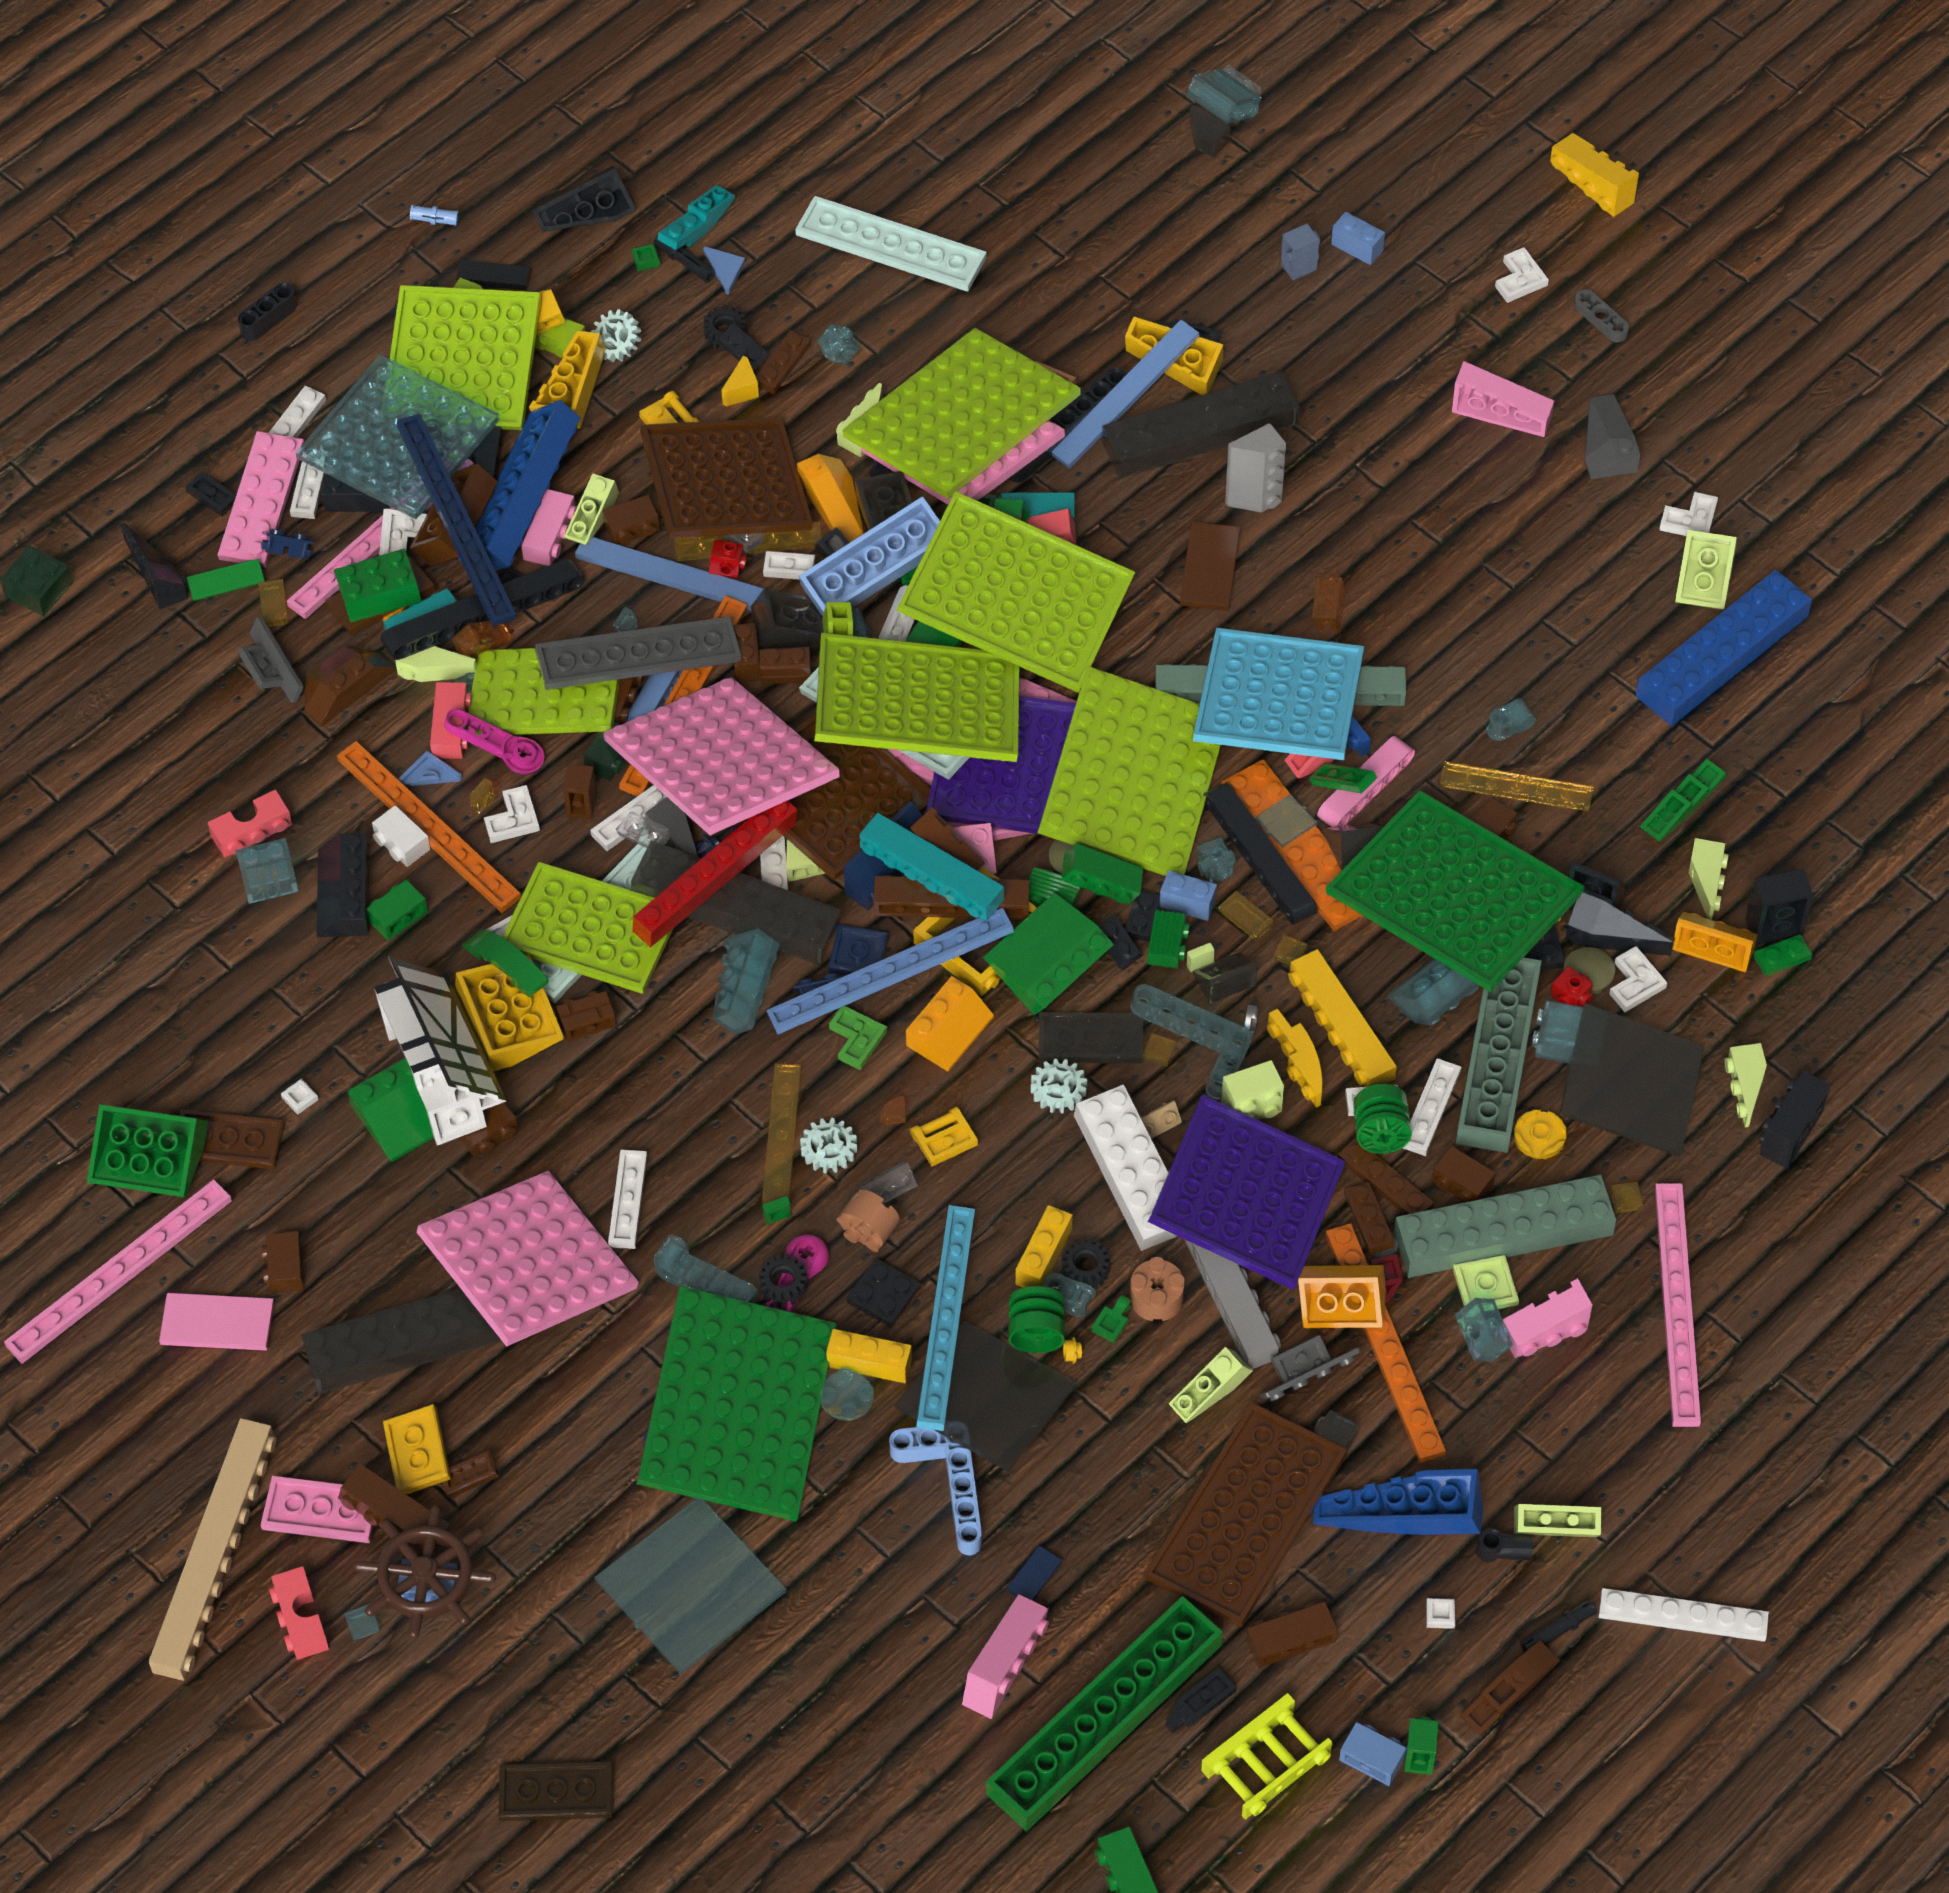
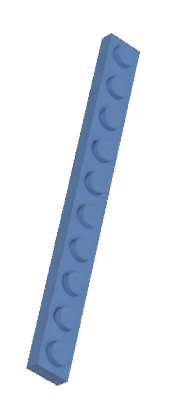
M998 909L987 922L977 918L766 1010L777 1035L1013 933V926L1004 909Z

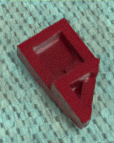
M1397 1254L1370 1260V1265L1384 1266L1385 1305H1388L1403 1281Z

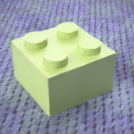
M1272 1060L1224 1076L1221 1103L1256 1120L1272 1118L1282 1112L1284 1085Z

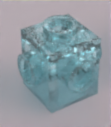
M831 324L818 339V343L822 347V353L830 361L844 365L860 349L853 338V332L846 326L841 327Z
M1222 838L1198 846L1197 866L1201 875H1206L1209 882L1223 881L1233 875V866L1236 863L1233 851L1227 849Z

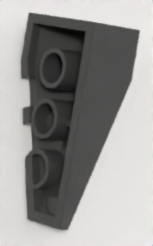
M1615 395L1590 397L1584 459L1590 480L1637 472L1640 452L1635 436Z

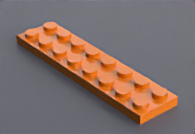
M1264 760L1221 781V785L1228 783L1309 893L1316 905L1317 911L1333 931L1363 916L1326 894V886L1347 865Z

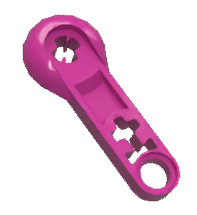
M452 709L447 713L444 727L448 732L502 758L507 767L513 772L521 775L532 774L543 765L545 759L544 752L534 740L513 736L460 709ZM450 718H459L463 724L460 726L453 725L450 722ZM467 724H469L470 727L468 728V730H465ZM478 730L482 731L480 735H476L475 732ZM523 752L528 754L525 758L520 756Z
M799 1235L788 1243L785 1254H789L790 1260L795 1256L798 1262L802 1261L807 1271L808 1281L828 1263V1247L822 1239L815 1235ZM807 1252H811V1256H808L806 1259L802 1258V1254L806 1255ZM782 1273L776 1286H790L794 1278L788 1273ZM773 1300L766 1304V1307L779 1309L780 1302L778 1306L773 1305ZM787 1301V1306L782 1307V1310L792 1313L796 1304L791 1305V1302Z

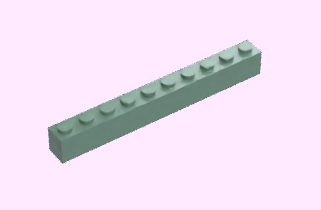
M1156 665L1155 689L1200 704L1208 665ZM1361 667L1354 705L1405 706V667Z

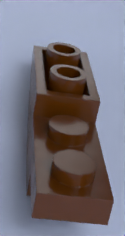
M1541 1641L1537 1642L1484 1689L1481 1695L1461 1714V1718L1481 1737L1519 1699L1521 1700L1552 1670L1560 1660Z

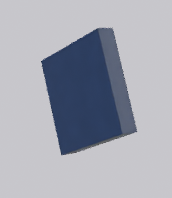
M838 924L828 972L849 975L883 960L889 932Z

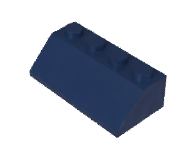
M909 801L891 821L910 831V828L923 815L915 804ZM861 849L844 866L845 895L869 911L874 906L875 876L892 875L894 877H902L904 873L896 868L888 867L882 860L874 855H867Z

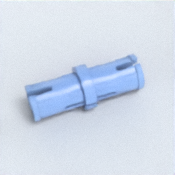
M411 206L410 220L427 221L431 225L442 223L457 226L459 211L438 209V206H433L432 208Z

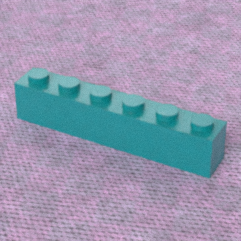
M879 813L873 817L860 833V848L867 855H874L888 867L896 868L903 872L908 879L916 880L925 885L930 892H937L951 904L959 905L966 909L975 918H981L987 922L1004 901V886Z

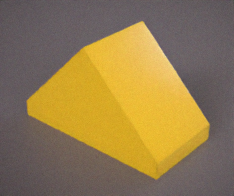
M745 356L741 358L721 390L724 406L759 398L758 381L748 358Z

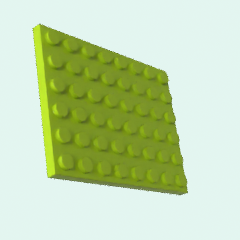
M974 328L842 430L843 437L949 499L955 491L958 492L1080 396L1081 392L1080 387L979 329Z
M955 491L898 605L897 611L1079 693L1087 666H1092L1135 572Z
M821 633L815 741L1017 762L1019 666L979 649Z
M1087 666L1037 833L1071 845L1078 843L1164 876L1167 875L1168 870L1185 875L1206 796L1203 795L1208 792L1221 746L1220 744L1193 741L1200 704Z

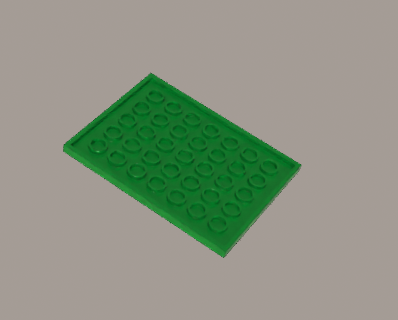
M1420 790L1326 886V894L1489 992L1493 991L1577 901L1584 891V886Z
M680 1286L636 1484L797 1521L829 1364L826 1351L832 1330L836 1328V1323Z

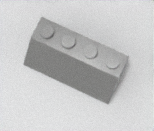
M1270 423L1228 444L1225 497L1227 506L1262 513L1277 507L1282 502L1286 443Z

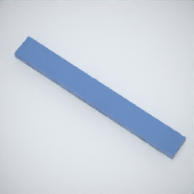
M1180 320L1052 451V456L1070 469L1199 338V332L1183 320Z
M594 537L587 546L580 543L575 552L576 559L722 602L726 595L748 604L747 610L755 613L758 612L766 596V589L724 576L709 574V572Z

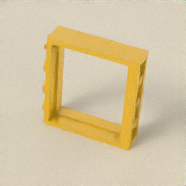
M983 866L978 870V872L989 878L999 879ZM1030 902L1028 916L1037 908ZM927 917L913 930L914 944L918 945L934 938L955 918ZM955 957L940 964L967 986L971 987L981 997L989 989H995L1001 979L991 966L980 974L960 957Z

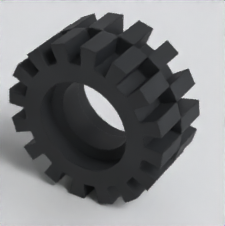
M724 305L722 310L715 307L714 313L710 310L708 316H705L703 322L705 340H707L709 345L713 344L714 349L717 350L718 346H720V350L725 351L716 342L724 333L717 330L719 326L730 325L734 322L747 334L745 315L741 314V310L737 308L734 311L733 306L726 309V305Z
M1084 1238L1080 1239V1244L1073 1241L1071 1242V1247L1067 1246L1065 1248V1253L1062 1255L1063 1277L1064 1279L1067 1278L1069 1285L1074 1283V1288L1079 1289V1286L1082 1285L1083 1290L1087 1291L1088 1286L1091 1285L1093 1290L1097 1288V1283L1101 1286L1104 1284V1279L1107 1280L1110 1272V1256L1107 1254L1106 1247L1102 1248V1243L1099 1241L1094 1245V1239L1089 1238L1088 1243H1085ZM1081 1258H1091L1096 1262V1267L1090 1271H1082L1075 1264Z
M780 1254L775 1255L774 1261L770 1257L767 1259V1265L765 1263L762 1264V1271L759 1270V1285L761 1294L766 1297L768 1302L773 1300V1305L778 1306L779 1302H782V1307L787 1306V1301H790L791 1305L796 1304V1298L799 1301L803 1298V1293L806 1294L808 1280L807 1271L802 1261L798 1262L795 1256L790 1260L789 1254H784V1259H780ZM781 1273H788L794 1278L793 1283L787 1287H777L773 1283V1279Z

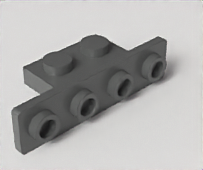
M256 617L250 631V635L256 645L241 647L239 655L259 689L282 687L290 702L296 703L303 689L302 682L293 670L291 663L285 657L280 645L276 642L263 618Z
M1317 1335L1270 1358L1281 1383L1260 1393V1398H1269L1270 1401H1274L1284 1396V1390L1291 1386L1296 1390L1309 1383L1307 1378L1314 1375L1317 1378L1323 1377L1332 1372L1330 1367L1338 1363L1342 1367L1355 1361L1354 1355L1360 1353L1359 1347L1351 1348L1330 1358L1320 1335Z

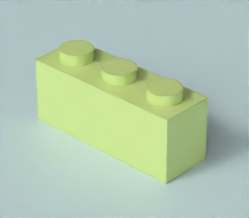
M1518 1504L1514 1506V1534L1598 1537L1601 1535V1507Z

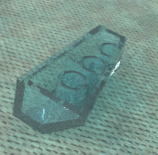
M759 928L724 940L727 954H724L721 960V964L725 967L724 973L719 975L718 983L722 987L716 994L713 1020L734 1035L752 1030V1027L755 1025L756 1014L763 1001L762 996L770 980L773 963L777 959V951L780 944Z

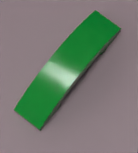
M481 929L462 944L463 948L477 959H486L510 977L513 986L529 998L549 983L547 977L527 956L507 940L493 932Z

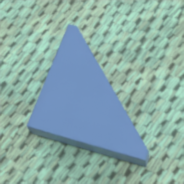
M704 246V255L711 264V268L715 270V275L722 284L725 294L729 295L745 265V258Z
M428 750L398 778L405 787L459 782L463 779L460 772Z

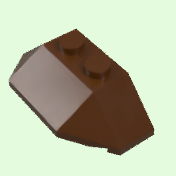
M348 647L341 648L306 675L305 713L322 728L396 670V666L380 652Z

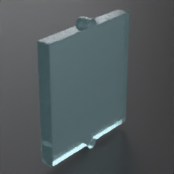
M1291 795L1256 817V821L1267 831V835L1272 836L1282 848L1317 825V822L1306 811V807L1301 806Z

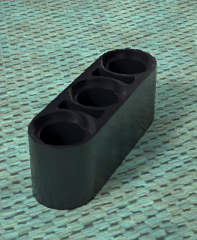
M280 283L238 315L240 333L244 340L255 341L295 311L297 303L294 288L291 284Z

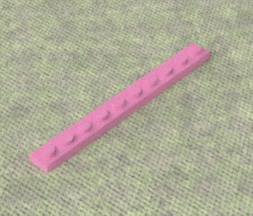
M456 450L443 461L448 473L474 465L471 460ZM423 480L390 509L424 514L432 506L433 501ZM383 515L287 600L288 607L304 619L308 618L325 600L329 599L339 590L334 569L376 557L380 551Z
M212 1180L5 1340L4 1343L7 1349L23 1364L232 1202L231 1196L215 1180Z
M1656 1184L1655 1200L1672 1427H1700L1701 1417L1682 1184Z

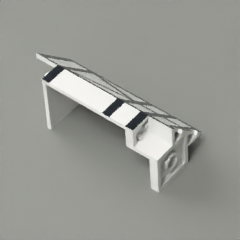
M389 957L397 979L374 987L388 1039L391 1041L397 1038L412 1071L415 1086L426 1108L437 1146L487 1127L482 1110L507 1100L447 973Z

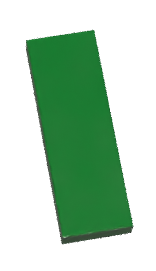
M259 559L187 577L193 602L265 583Z
M1324 763L1310 776L1309 780L1313 786L1362 794L1377 779V776L1371 770Z

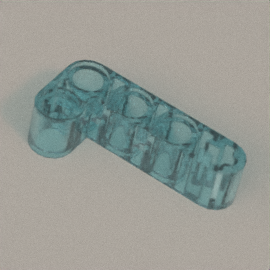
M667 1235L654 1256L656 1273L665 1281L678 1287L691 1288L749 1303H754L759 1295L758 1290L752 1284L690 1255L687 1244L675 1235Z

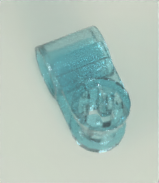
M1516 699L1505 706L1494 709L1490 713L1487 735L1495 741L1504 740L1531 728L1536 722V717L1523 699Z
M1058 1273L1048 1275L1044 1281V1287L1061 1290L1060 1293L1065 1299L1064 1311L1078 1318L1086 1316V1308L1090 1300L1094 1299L1096 1295L1094 1288Z

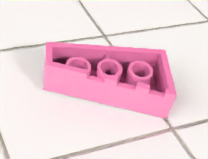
M1463 361L1455 382L1453 413L1545 437L1553 414L1554 400Z
M1018 1594L968 1671L962 1702L963 1706L990 1719L993 1718L1016 1675L1021 1671L1027 1656L1032 1654L1038 1636H1043L1049 1625V1621L1046 1620L1048 1608Z

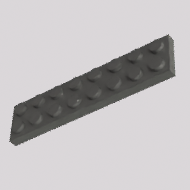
M730 616L535 644V652L545 690L741 661V653Z

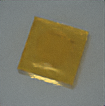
M484 778L470 794L471 807L478 813H481L485 807H489L494 801L495 793L492 781Z
M1638 1182L1611 1186L1616 1213L1642 1210L1643 1202Z

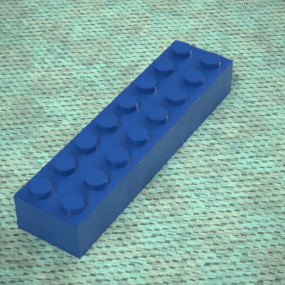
M561 400L530 411L523 429L497 479L498 482L493 490L494 495L487 502L484 508L485 513L475 526L476 532L495 571L508 568L513 563V556L523 542L522 537L526 529L532 524L534 512L540 507L541 498L550 487V479L558 470L559 461L568 449L567 444L577 431L576 426L580 417Z
M1774 570L1639 678L1636 697L1672 727L1807 618L1812 599L1780 572Z

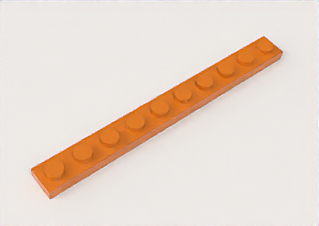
M725 595L712 619L730 616L732 625H739L747 611L748 604ZM716 665L683 670L663 706L704 688ZM630 764L619 784V789L639 796L648 789L651 782Z
M357 741L337 755L338 761L389 809L396 805L428 836L430 847L501 913L521 899V893Z
M1351 1223L1326 1231L1325 1236L1338 1266L1368 1265ZM1385 1306L1383 1327L1364 1328L1419 1463L1443 1457L1446 1450Z

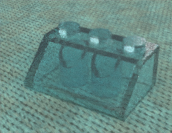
M1433 959L1387 996L1415 1023L1433 1025L1441 1019L1440 1016L1446 1011L1456 1008L1461 999L1476 992L1479 985L1438 960Z

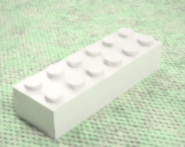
M1121 1085L1077 1103L1074 1117L1140 1250H1146L1177 1237L1148 1222L1168 1172L1125 1086Z

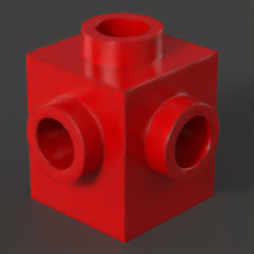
M714 540L710 555L709 574L738 579L740 569H745L747 555L743 554L744 544Z
M1568 966L1552 983L1551 997L1557 1000L1561 1007L1569 1009L1576 1014L1581 1007H1587L1592 1001L1593 983L1586 975L1579 974Z

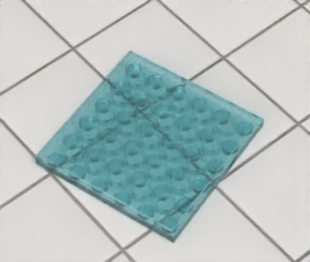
M379 355L296 451V458L417 519L431 503L432 499L396 426L397 420L417 414L421 415L451 478L497 424L499 414Z

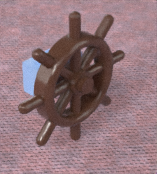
M438 1506L431 1507L427 1526L414 1527L402 1533H399L389 1520H383L380 1523V1527L391 1541L382 1551L379 1561L358 1560L353 1565V1568L358 1572L377 1573L382 1596L365 1608L366 1615L374 1616L387 1605H390L400 1614L411 1617L409 1636L413 1639L418 1638L420 1635L422 1619L438 1617L449 1611L460 1624H468L470 1617L459 1604L467 1595L471 1583H494L496 1581V1575L493 1572L473 1571L471 1558L467 1550L468 1547L484 1536L483 1529L476 1528L462 1539H459L453 1533L438 1527L441 1513ZM424 1543L422 1556L419 1557L411 1546ZM435 1543L448 1548L433 1559ZM400 1553L406 1557V1559H402L401 1564L393 1563ZM457 1557L460 1562V1569H458L457 1564L447 1562ZM390 1574L399 1575L398 1585L392 1587L390 1584Z

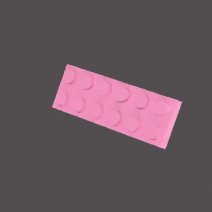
M256 432L218 552L219 560L242 563L259 559L260 566L266 568L270 553L261 549L262 540L267 539V536L262 534V531L269 532L270 528H279L305 445L303 439Z

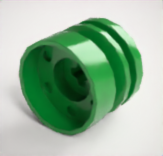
M1376 1084L1362 1089L1355 1096L1353 1111L1358 1144L1364 1150L1377 1154L1392 1153L1405 1147L1412 1135L1406 1093L1399 1087L1391 1084Z
M1029 1286L1013 1292L1009 1297V1318L1011 1319L1008 1327L1009 1344L1015 1349L1028 1353H1046L1060 1348L1065 1342V1325L1063 1321L1065 1317L1064 1296L1055 1289L1043 1286Z

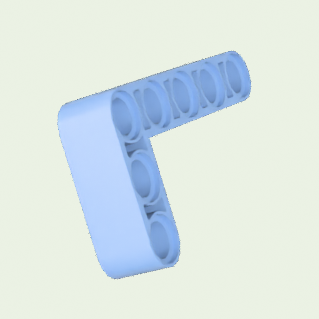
M960 1423L944 1424L943 1431L919 1427L895 1430L889 1440L890 1455L894 1461L907 1463L946 1458L958 1550L965 1555H974L979 1552L982 1544L981 1524L967 1428ZM958 1437L962 1440L959 1442H952L950 1439ZM928 1440L935 1442L933 1445L923 1444ZM901 1443L908 1445L906 1448L896 1447ZM956 1462L965 1463V1465L961 1467H957L953 1464ZM961 1486L969 1488L966 1491L957 1490V1488ZM963 1511H969L972 1514L969 1516H963L960 1513ZM965 1536L975 1537L972 1541H966L963 1538Z

